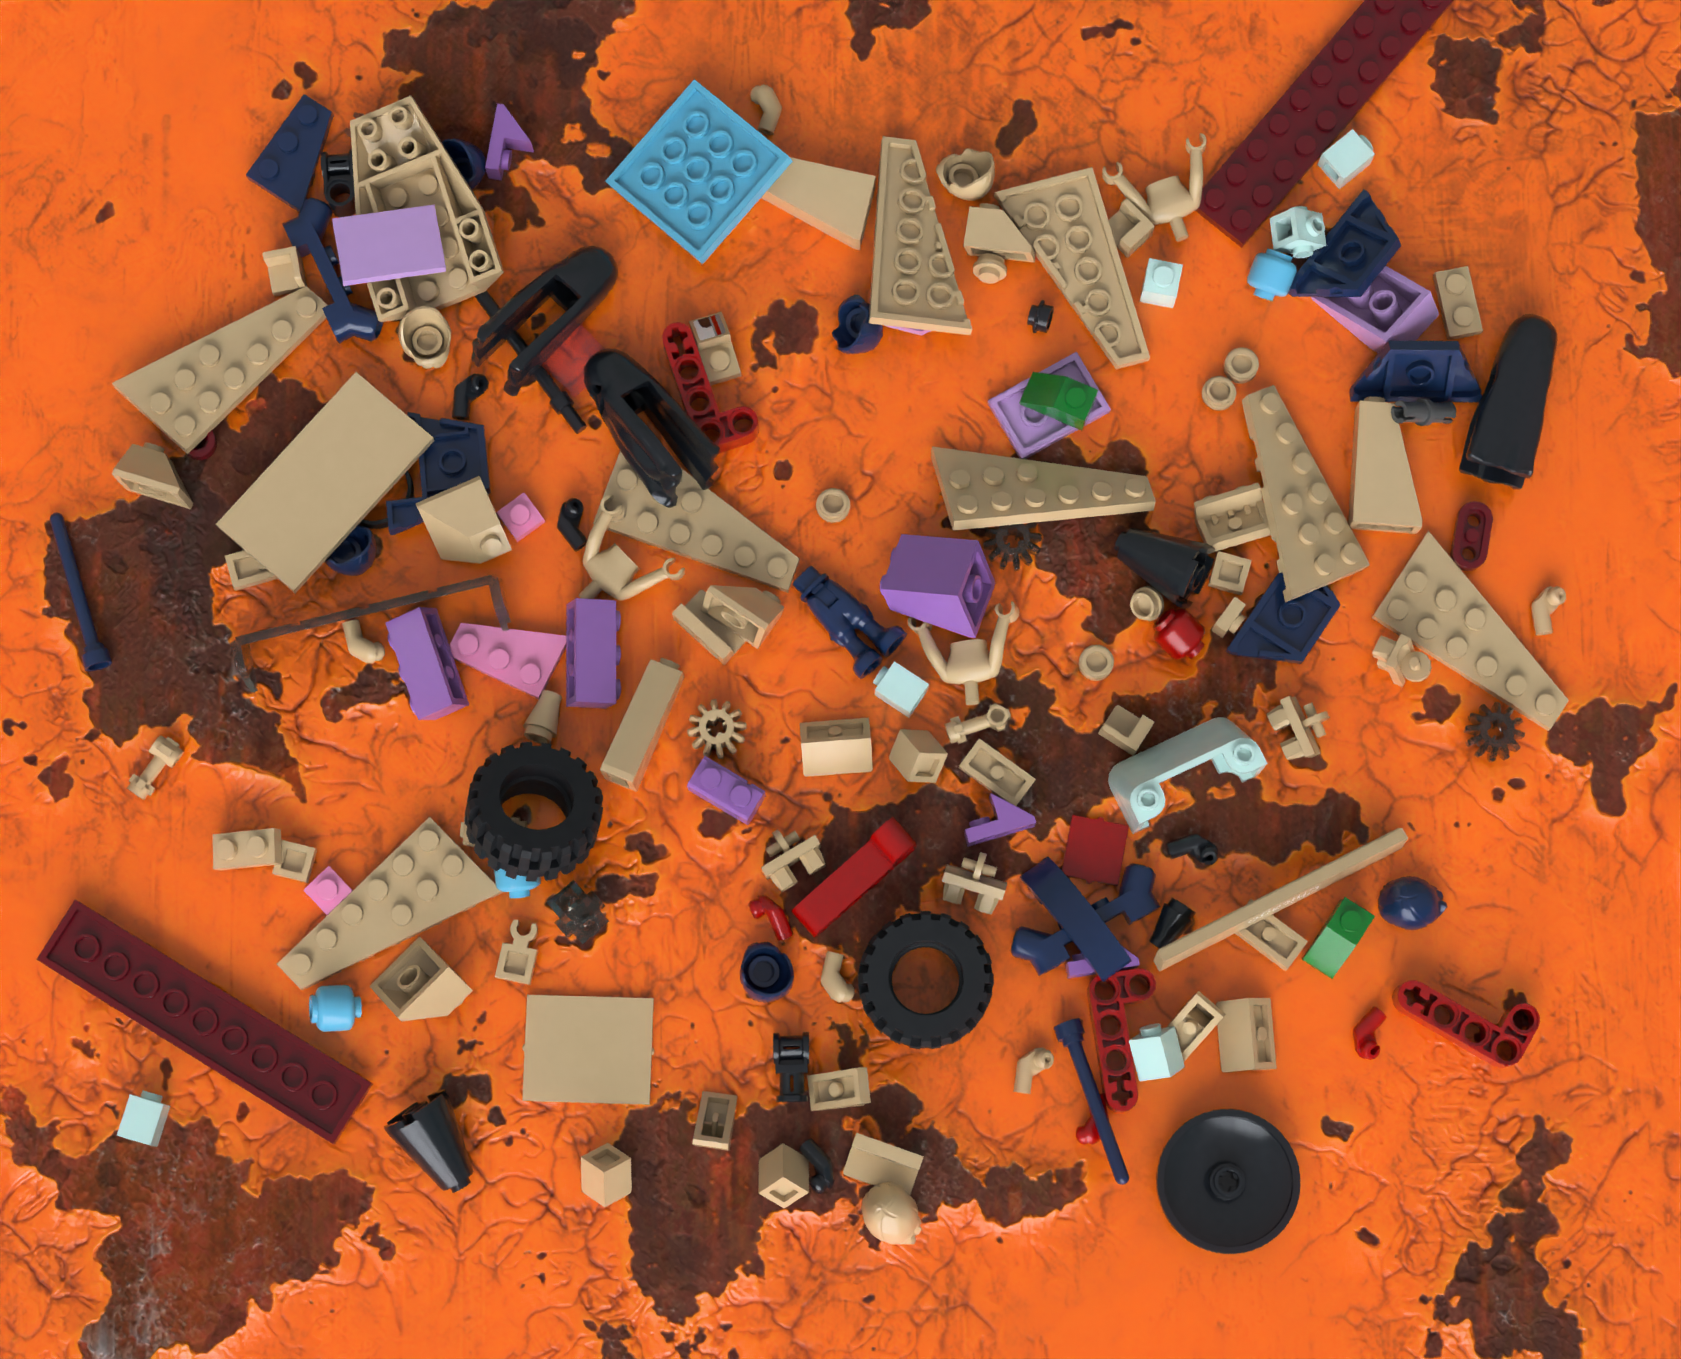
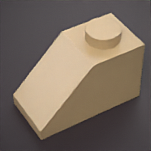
M982 203L979 207H969L963 244L967 255L980 256L991 253L999 255L1006 260L1035 263V254L1032 246L1004 210H1000V207L988 203Z

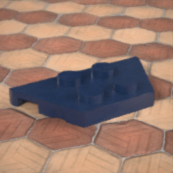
M1363 189L1325 237L1326 246L1315 250L1313 255L1299 269L1288 294L1293 297H1361L1401 247L1399 238L1392 227L1388 225L1380 209L1378 210L1368 191Z
M1388 341L1351 386L1349 395L1350 402L1364 401L1366 397H1381L1385 399V402H1416L1420 398L1430 399L1433 402H1480L1482 390L1458 341Z
M1278 573L1226 652L1231 655L1301 664L1340 607V603L1327 585L1285 603L1283 590L1286 589L1283 573Z

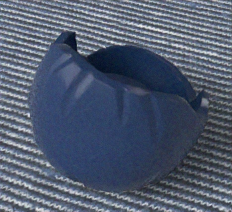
M453 138L442 141V144L471 190H474L486 172V157L476 145L462 139Z
M853 295L841 303L838 309L839 326L832 332V336L838 344L837 349L846 354H859L871 351L879 344L883 336V325L868 323L870 304L860 295Z
M357 525L327 558L326 564L334 571L344 575L356 576L363 574L373 565L376 557L377 543L374 535L368 527Z
M1412 876L1401 877L1388 882L1380 891L1378 899V909L1382 918L1390 924L1407 930L1421 929L1433 923L1448 906L1446 902L1442 901L1443 894L1441 891L1437 890L1436 887L1430 885L1427 881Z
M770 942L752 943L744 953L740 968V981L747 995L758 1002H773L787 995L793 986L794 971L791 960Z

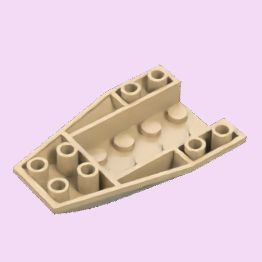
M408 96L351 120L350 131L356 215L435 204L446 265V272L367 283L378 321L401 320L409 311L423 305L441 310L485 292L504 273L485 211L412 96Z

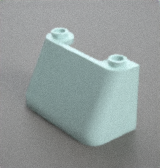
M1223 717L1213 718L1119 762L1109 773V787L1132 834L1148 828V820L1159 815L1165 807L1166 799L1159 783L1210 759L1218 774L1225 772L1233 773L1239 776L1243 783L1258 776L1268 764L1260 747L1229 719Z

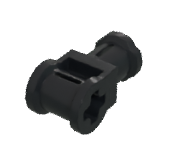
M779 1032L773 1033L774 1065L780 1080V1095L776 1096V1102H807L808 1096L805 1095L804 1073H808L809 1032H803L802 1036H780ZM784 1047H800L799 1049H783ZM791 1076H793V1081H794V1091H793V1092H791V1089H790V1077H791Z

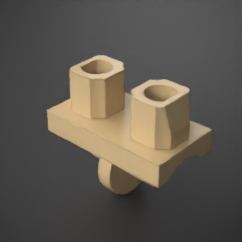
M1400 634L1396 642L1382 635L1380 636L1372 655L1378 659V668L1389 672L1394 684L1403 687L1405 678L1412 682H1421L1430 675L1432 669L1430 659L1423 652L1415 651L1410 637Z
M1287 696L1281 699V705L1267 713V717L1274 731L1291 724L1295 737L1280 743L1286 759L1293 760L1304 756L1305 758H1313L1321 754L1310 727L1313 728L1317 738L1326 735L1322 722L1330 718L1328 712L1324 711L1317 714L1313 703H1309L1303 706L1308 717L1306 719L1295 696Z
M777 829L772 832L776 842L765 849L770 857L781 851L784 854L765 864L761 869L767 880L771 878L778 889L784 892L798 883L789 868L791 865L801 860L809 875L825 867L822 853L819 850L821 843L816 835H813L790 849L789 846L800 840L796 831H793L783 837Z
M980 852L978 861L964 857L961 867L965 869L947 864L942 882L945 883L943 900L954 904H961L964 891L967 889L979 893L974 909L986 914H992L998 901L1003 900L1007 882L991 878L995 877L997 867L984 864L987 854Z

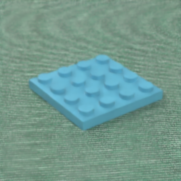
M694 79L605 182L703 264L793 161L780 148Z

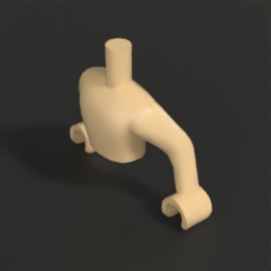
M1199 133V139L1202 144L1199 147L1192 146L1189 138L1187 137L1186 151L1190 154L1189 190L1181 183L1179 176L1168 177L1154 182L1145 188L1147 194L1146 203L1141 194L1123 175V167L1119 162H1116L1118 174L1115 176L1107 174L1105 167L1102 169L1104 182L1109 185L1116 184L1123 195L1153 225L1170 223L1176 241H1182L1189 237L1182 218L1197 210L1201 202L1203 187L1202 153L1205 151L1207 142L1206 136L1202 133Z
M606 495L603 497L600 503L602 512L589 533L582 561L583 566L593 581L579 594V597L594 599L603 590L611 597L622 601L641 593L666 578L671 580L683 578L685 568H681L676 574L669 573V567L676 561L675 558H669L664 562L662 568L632 581L640 568L615 543L610 548L599 553L600 545L612 518L618 517L623 512L622 504L613 511H607V504L612 501L614 496Z
M1013 601L1011 602V611L1006 615H1003V608L1000 603L995 606L998 619L991 640L990 652L984 639L954 642L950 644L948 663L943 658L931 635L932 624L924 622L920 627H916L915 618H908V626L918 634L923 650L940 678L946 683L964 684L966 705L979 704L978 682L997 677L1000 672L1009 623L1018 619L1020 612Z

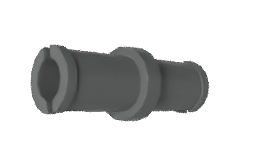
M1420 398L1416 402L1396 401L1394 403L1395 406L1391 408V416L1396 423L1415 422L1419 426H1428L1432 423L1449 424L1453 422L1451 418L1456 417V407L1452 402H1433L1430 399Z

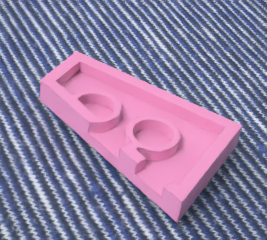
M461 623L449 646L455 660L539 699L566 649V636Z

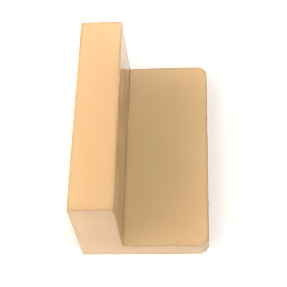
M699 590L685 606L681 603L672 612L673 620L725 665L746 641L701 611L706 592Z
M869 718L800 723L804 776L861 773L873 770Z
M1243 998L1217 1002L1216 1006L1226 1014L1217 1024L1221 1071L1237 1072L1277 1069L1271 998Z
M856 1133L843 1174L874 1186H878L880 1183L893 1182L901 1186L910 1195L924 1156Z

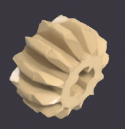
M712 699L710 702L712 710L707 711L702 704L697 707L702 718L690 715L689 721L698 727L688 729L687 733L690 737H698L692 743L694 749H698L706 744L703 750L704 756L709 757L712 750L716 749L718 759H723L724 753L722 748L727 747L731 754H735L737 750L732 741L744 743L745 737L737 732L747 729L746 722H735L742 715L740 709L728 714L731 708L729 701H725L722 709L719 710L716 699ZM718 722H722L723 730H726L725 733L718 732L716 737L711 736L712 732L708 727L710 725L716 726Z

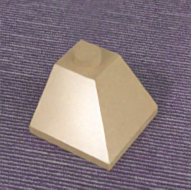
M147 442L144 443L143 447L132 444L113 469L112 475L128 491L191 509L193 502L173 462L164 453L165 449Z
M480 476L416 503L438 554L443 560L481 564L512 550Z
M710 585L701 611L759 649L780 619L784 606L780 604L779 598L769 591L761 592L757 588Z
M420 936L370 985V988L401 1022L448 1016L473 991Z

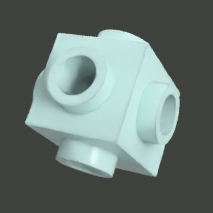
M1296 206L1269 218L1273 250L1293 254L1294 258H1307L1313 255V251L1326 246L1325 225L1322 213L1310 211L1305 206Z

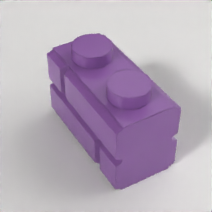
M706 756L703 757L687 784L688 791L746 825L750 824L766 797L764 790L754 784H748L747 780Z

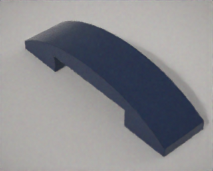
M1046 857L1020 876L1023 883L1039 903L1045 906L1103 982L1131 962L1129 955L1094 908L1049 857Z

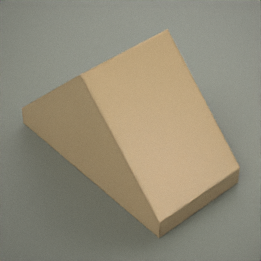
M708 1091L702 1092L692 1144L694 1146L730 1151L738 1096Z

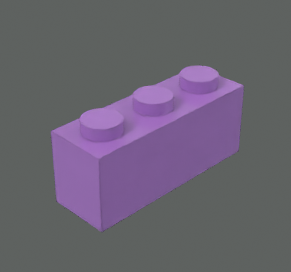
M575 598L566 604V707L607 709L616 704V700L620 697L621 682L619 679H616V665L620 663L621 648L620 645H616V631L620 629L621 614L620 611L616 610V600Z
M418 607L385 622L389 632L388 642L396 653L399 662V674L406 683L410 695V707L414 714L417 715L418 720H437L468 706L469 702L437 608Z

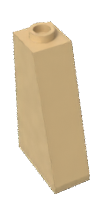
M790 157L793 162L761 199L851 248L860 250L874 195L876 176Z
M1366 397L1364 401L1360 400L1354 413L1348 524L1351 529L1417 534L1422 528L1423 520L1400 425L1391 416V408L1395 404L1387 403L1381 397Z
M660 658L659 662L650 659L601 765L600 771L605 780L635 792L638 791L684 680L683 672L678 670L679 664L665 658Z

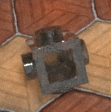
M574 880L547 902L559 917L554 922L567 938L574 934L582 944L595 936L609 922L600 911L605 907L603 902L592 890L586 894Z

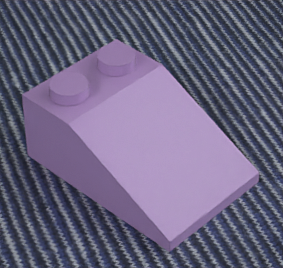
M1388 266L1383 268L1361 297H1311L1317 305L1377 353L1382 350L1388 341H1416L1439 316L1431 291Z

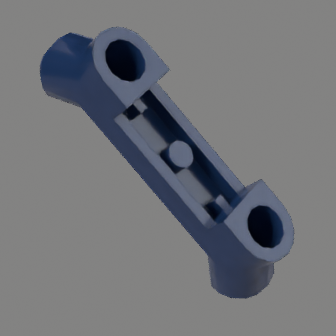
M315 198L306 199L302 204L298 217L282 223L292 246H296L301 257L312 254L334 300L333 304L322 309L337 341L341 343L356 336L372 342L379 337L383 322L378 321L375 310L349 301L347 296L353 294L350 285L343 286L342 276L338 277L333 266L339 264L331 245L324 248L322 244L332 217V210L328 204Z
M1132 863L1125 867L1118 898L1109 902L1107 897L1091 906L1104 923L1122 914L1127 924L1131 925L1160 908L1159 903L1152 894L1156 874L1152 868ZM1059 924L1060 931L1054 934L1021 926L1016 929L1010 951L1014 957L1031 961L1038 976H1041L1069 960L1070 956L1064 946L1073 941Z

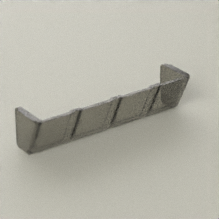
M488 575L439 587L435 592L426 590L369 604V608L366 609L365 606L303 620L300 621V625L298 623H291L235 637L236 640L231 642L234 664L251 693L257 692L258 686L250 649V643L300 632L354 617L366 616L424 600L436 599L489 585L493 606L502 631L509 630L508 623L511 622L502 579L495 575Z

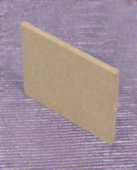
M527 994L525 1044L522 1046L524 1051L522 1101L650 1105L652 1055L654 1054V1048H652L654 998Z

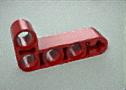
M680 322L668 325L663 331V345L685 412L703 432L707 430L719 432L720 437L714 442L720 448L719 453L753 442L759 433L758 417L755 411L749 407L741 406L720 413L691 329L686 324ZM680 336L684 345L685 354L682 356L679 355L677 345L673 339ZM686 367H694L698 370V374L693 379H684L680 376V373ZM697 398H703L709 402V406L703 411H696L691 408V403ZM740 419H747L753 425L750 430L740 432L734 428V424Z
M894 817L890 818L871 835L870 840L800 901L792 909V914L816 938L916 849L917 842Z
M1140 968L1118 971L1104 981L1113 988V996L1109 1000L1099 999L1095 994V985L1102 981L1098 975L1090 982L1087 988L1102 1092L1106 1106L1115 1113L1129 1111L1136 1105L1138 1100V1089L1124 1005L1146 1001L1153 995L1156 989L1154 975L1150 971ZM1135 976L1144 978L1148 983L1147 993L1143 995L1133 993L1130 989L1131 978ZM1111 1016L1118 1021L1119 1030L1117 1034L1107 1035L1101 1030L1100 1022L1103 1017ZM1117 1051L1124 1057L1125 1063L1121 1070L1114 1071L1107 1066L1106 1056L1109 1052ZM1127 1074L1128 1080L1121 1081V1088L1123 1092H1129L1130 1098L1124 1101V1106H1120L1118 1100L1112 1099V1094L1116 1093L1118 1089L1117 1082L1109 1083L1108 1077L1117 1078Z
M1410 980L1399 985L1392 995L1393 1005L1400 1013L1498 1068H1506L1519 1062L1540 1024V1015L1537 1009L1530 1004L1522 1003L1508 1008L1498 1025H1495L1416 980ZM1413 989L1416 1000L1425 1003L1430 998L1432 1002L1426 1008L1417 1002L1408 1005L1406 1004L1407 997L1403 993ZM1437 1006L1445 1007L1450 1014L1449 1022L1446 1025L1439 1024L1434 1018V1010ZM1516 1011L1524 1012L1528 1017L1529 1023L1525 1030L1518 1029L1513 1022V1016ZM1468 1024H1474L1480 1029L1481 1037L1477 1043L1470 1042L1465 1036V1028ZM1501 1041L1506 1042L1512 1049V1055L1508 1061L1502 1060L1496 1053V1047Z

